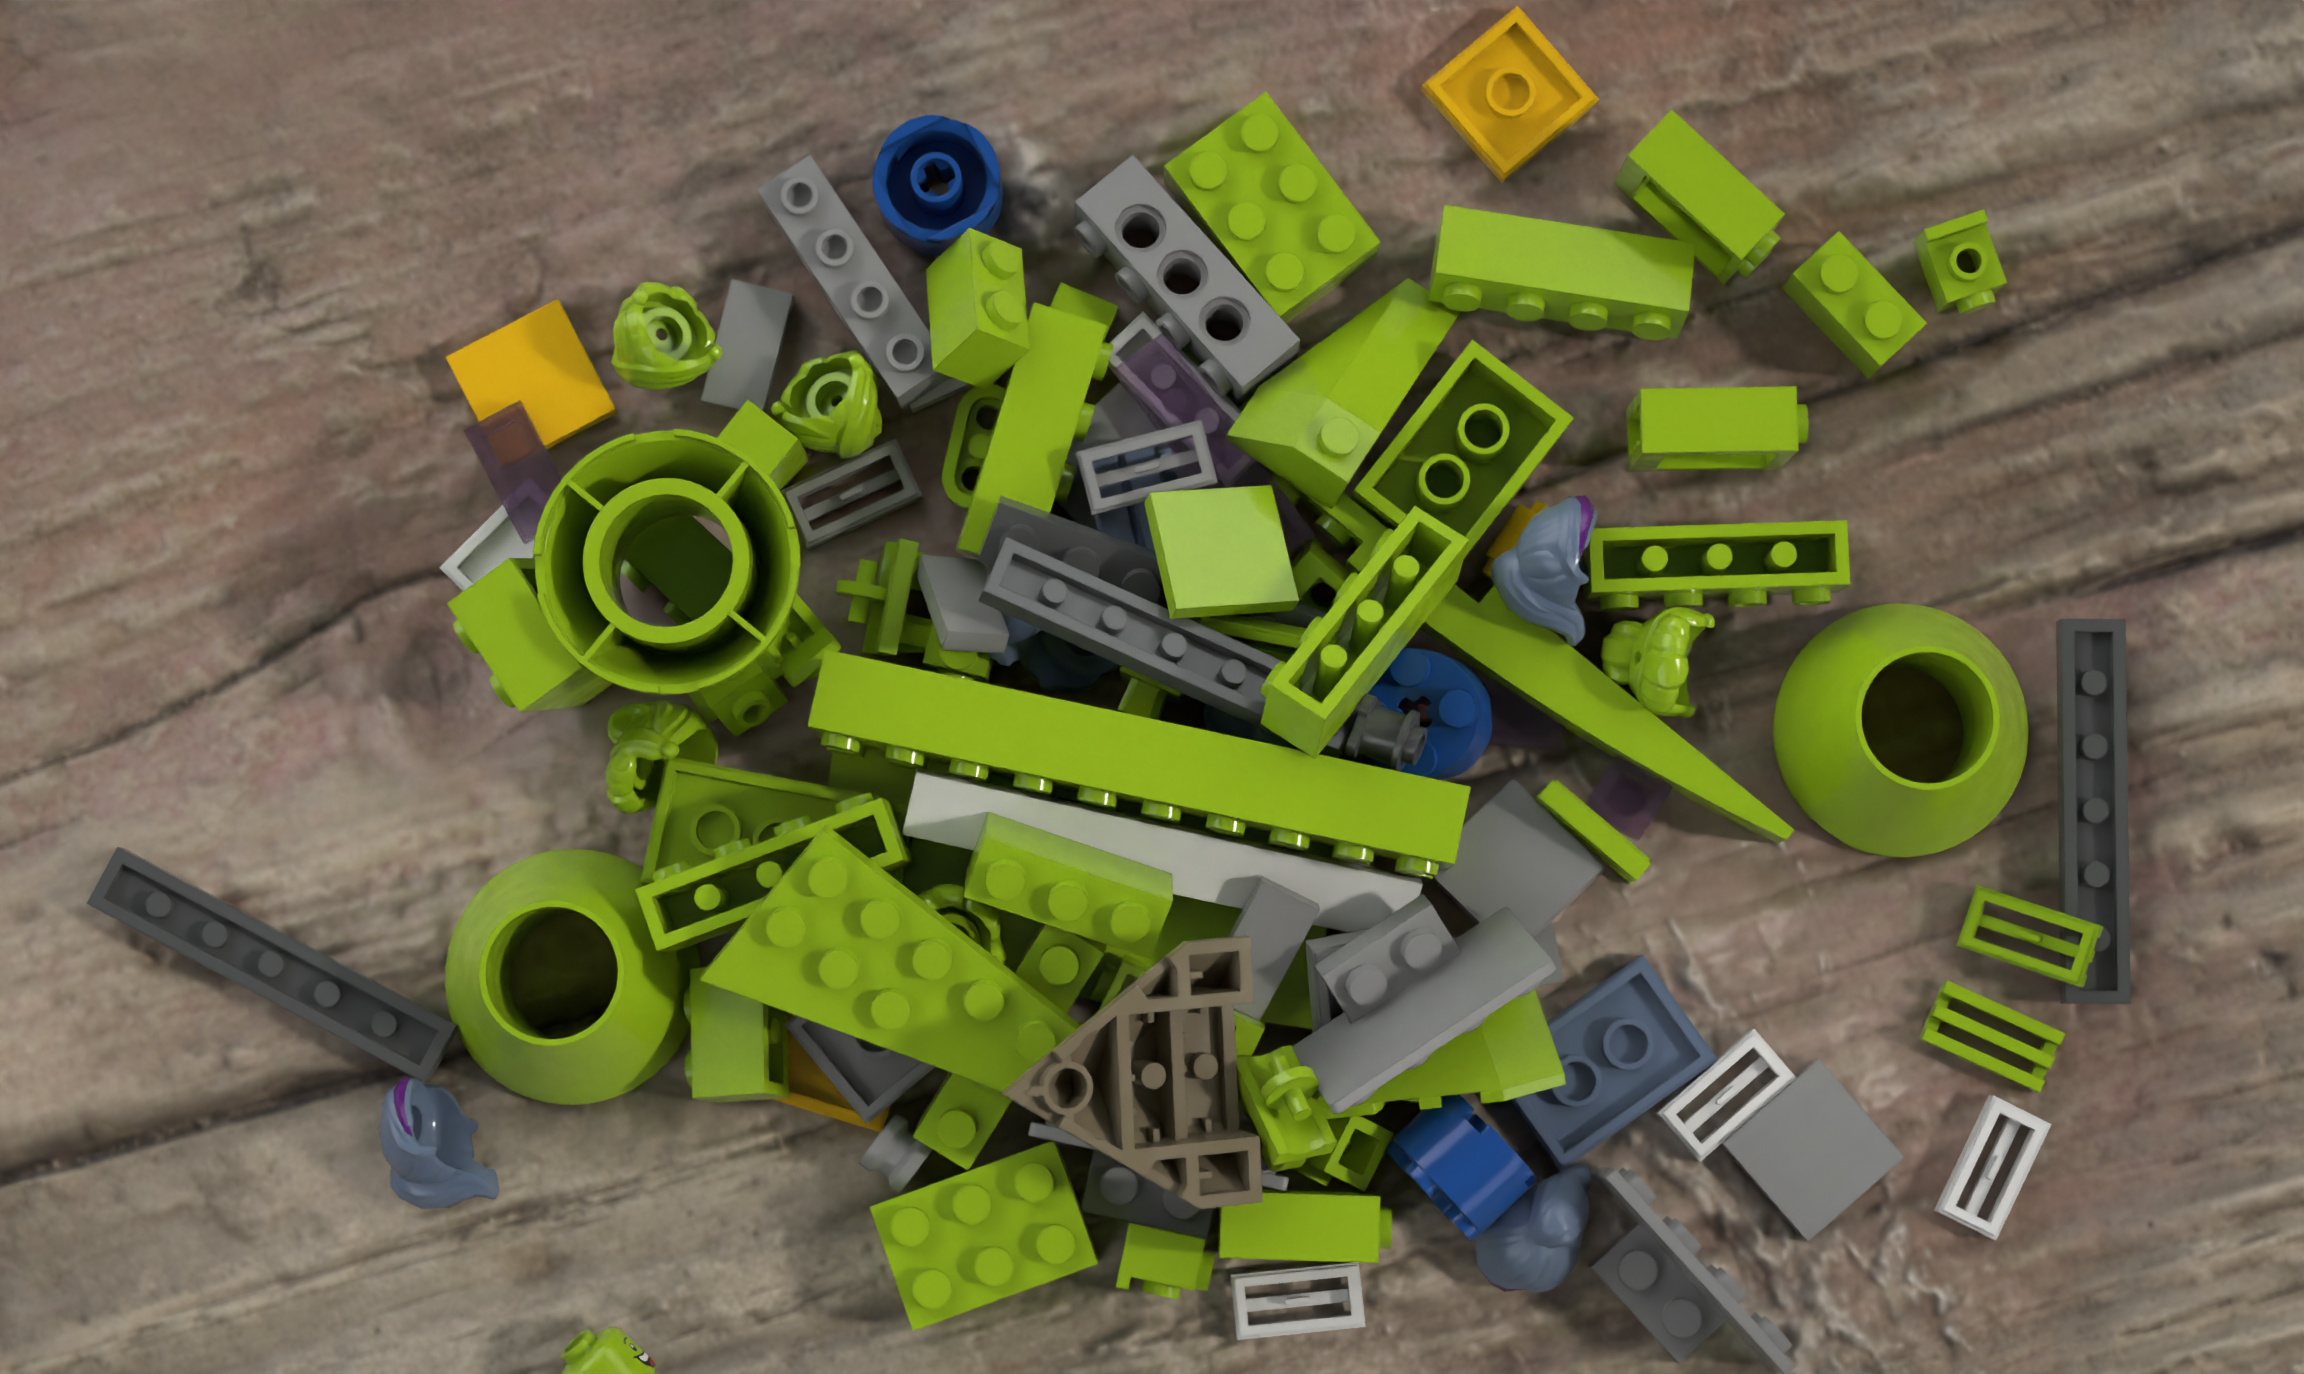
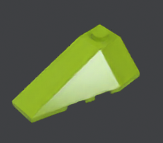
M1407 278L1260 385L1224 440L1332 509L1461 311L1452 310L1440 302L1428 301L1429 291L1410 278Z
M1534 989L1524 996L1515 997L1488 1015L1476 1029L1459 1034L1432 1052L1428 1059L1418 1067L1405 1070L1375 1090L1368 1100L1359 1105L1350 1106L1343 1112L1334 1114L1317 1090L1314 1094L1326 1119L1373 1115L1382 1110L1385 1102L1404 1100L1419 1102L1420 1110L1442 1108L1441 1096L1480 1092L1481 1104L1502 1102L1566 1084L1562 1064L1536 990Z

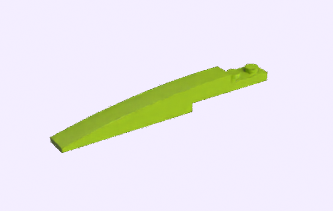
M1263 465V470L1270 475L1265 484L1272 485L1273 492L1292 507H1295L1299 501L1303 502L1319 516L1314 524L1324 535L1341 547H1344L1348 541L1357 547L1355 552L1346 561L1344 568L1349 573L1356 572L1359 574L1368 564L1374 546L1388 528L1344 492L1334 507L1330 509ZM1454 584L1420 627L1422 631L1525 703L1652 780L1777 844L1787 840L1794 832L1791 826L1646 707L1641 706L1635 698L1552 630L1527 623L1508 609L1495 584L1479 603Z

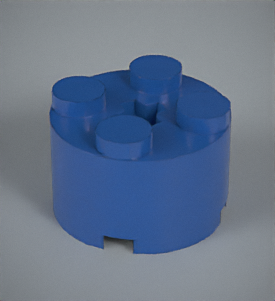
M925 115L903 123L887 136L875 163L872 185L882 219L895 238L922 256H940L968 228L984 234L990 232L1001 215L1003 187L996 154L989 141L978 129L967 123L964 124L957 120L945 118V116ZM938 176L941 182L948 184L949 191L944 195L938 196L934 191H929L927 180Z
M1402 649L1368 692V694L1376 696L1377 700L1382 701L1383 707L1406 715L1411 710H1415L1419 704L1429 706L1426 713L1432 719V722L1427 727L1428 733L1423 752L1415 766L1406 763L1401 772L1437 780L1454 777L1472 767L1482 756L1489 744L1493 723H1491V700L1487 687L1470 667L1456 659L1426 649ZM1368 757L1378 767L1390 769V764Z
M1460 1094L1441 1096L1442 1108L1421 1110L1392 1138L1385 1152L1420 1186L1425 1196L1439 1211L1472 1241L1476 1236L1488 1229L1538 1179L1533 1175L1534 1173L1490 1125H1487L1477 1114L1473 1115L1471 1113L1474 1108Z

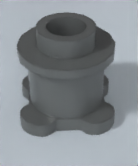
M1367 693L1359 707L1355 725L1346 744L1345 754L1360 762L1367 756L1390 764V770L1400 772L1406 763L1415 766L1423 752L1428 733L1427 728L1419 726L1420 713L1411 710L1406 715L1383 707L1382 701L1377 700L1376 696Z

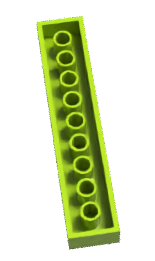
M827 649L824 650L808 727L818 737L822 738L820 745L826 746V750L864 758L866 747L886 751L884 758L888 759L890 764L916 770V768L927 770L929 761L950 765L948 772L952 773L953 776L990 783L992 774L1014 779L1013 786L1017 790L1053 797L1055 788L1078 792L1077 800H1079L1078 803L1112 811L1117 810L1118 801L1142 806L1141 817L1179 825L1181 815L1207 820L1205 831L1243 839L1245 828L1270 833L1268 844L1271 846L1299 852H1306L1309 842L1332 846L1331 858L1359 865L1369 866L1370 862H1373L1374 856L1397 860L1395 872L1425 879H1433V876H1437L1438 869L1446 871L1455 865L1471 789L1470 786L1320 754L1314 759L1301 750Z

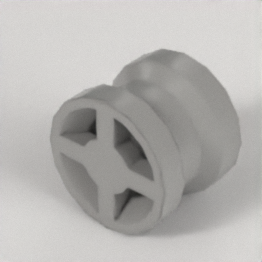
M897 1112L868 1148L859 1164L868 1171L878 1170L888 1177L889 1187L900 1195L917 1175L934 1150L913 1138L914 1132L909 1129L908 1119Z

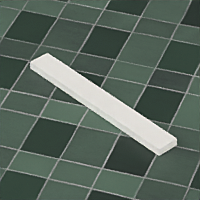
M916 768L902 828V835L974 850L987 812H991L1172 873L1173 894L1243 909L1259 878L1263 876L1318 903L1320 911L1313 925L1345 932L1373 927L1420 896L1423 885L1420 878L922 768Z

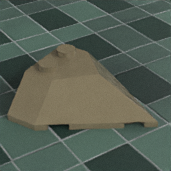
M1234 936L1183 941L1000 1094L1196 1208L1207 1209L1263 1202L1260 1136L1239 1129L1234 1005L1254 1003L1251 937Z

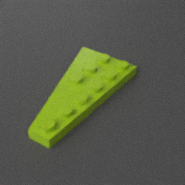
M826 824L700 977V980L1000 1091L1006 1089L1081 1026Z

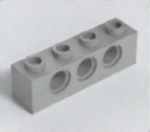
M811 155L757 189L765 208L869 363L876 368L878 376L902 412L909 409L911 403L952 378L933 370L929 330Z
M1133 155L1075 201V224L1077 226L1073 228V231L1079 242L1093 257L1098 258L1103 254L1118 271L1115 274V279L1125 294L1136 304L1144 300L1160 317L1156 320V323L1161 333L1176 349L1181 350L1185 346L1201 363L1198 367L1200 375L1217 395L1222 397L1228 393L1241 406L1254 395L1260 385L1297 359L1300 345L1299 337ZM1144 229L1152 233L1157 240L1149 247L1135 248L1130 246L1123 237L1132 230ZM1186 275L1194 279L1198 287L1189 294L1180 295L1170 291L1166 287L1165 282L1172 276ZM1223 320L1233 323L1240 331V334L1232 340L1219 341L1214 339L1207 332L1206 328L1213 322Z

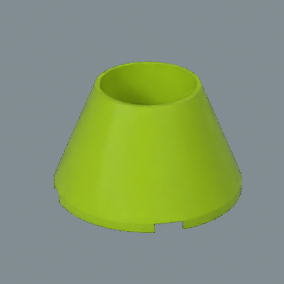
M684 429L652 431L636 435L631 433L605 443L586 455L573 466L552 492L538 523L533 549L539 604L548 625L564 648L587 669L613 684L634 691L662 695L694 692L715 686L732 678L757 660L775 640L790 614L797 593L801 566L798 533L792 513L782 493L765 470L735 446L716 437ZM688 515L701 517L724 528L732 548V572L725 592L713 608L694 621L671 627L648 625L633 619L622 597L620 575L626 552L635 538L652 524L674 516Z
M1895 603L1872 606L1847 614L1822 629L1808 641L1795 658L1780 684L1773 713L1772 736L1775 757L1782 779L1796 804L1810 820L1813 819L1829 834L1856 850L1884 857L1907 858L1934 854L1955 847L1973 837L1995 819L2009 801L2021 778L2028 750L2029 724L2027 708L2019 682L2007 660L1986 636L1967 622L1947 612L1916 604ZM1907 668L1927 674L1943 685L1958 707L1963 728L1960 752L1952 768L1937 783H1918L1895 775L1876 759L1867 744L1862 728V706L1869 685L1881 670Z
M588 849L552 850L533 855L507 867L484 885L469 902L455 927L448 948L445 965L446 999L452 1022L458 1026L457 1034L464 1047L478 1065L497 1082L516 1093L541 1102L559 1105L597 1103L626 1094L641 1086L655 1076L679 1050L691 1028V1024L688 1022L684 1011V993L686 988L690 986V969L702 968L698 943L673 953L656 950L635 889L648 884L640 882L643 868L621 857L601 851ZM582 913L593 920L605 932L613 946L618 967L617 985L608 1008L593 1025L573 1036L557 1039L536 1029L520 1012L511 988V968L519 945L537 925L558 915Z

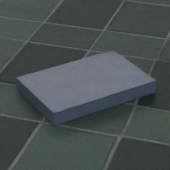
M1642 954L1547 1021L1565 1073L1566 1084L1509 1101L1557 1169L1563 1171L1718 1059Z

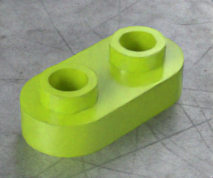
M994 384L986 390L974 387L961 398L957 407L942 470V484L947 497L954 505L968 511L973 491L963 486V477L970 470H980L992 430L981 428L977 423V417L985 409L998 411L1005 390L1003 387Z

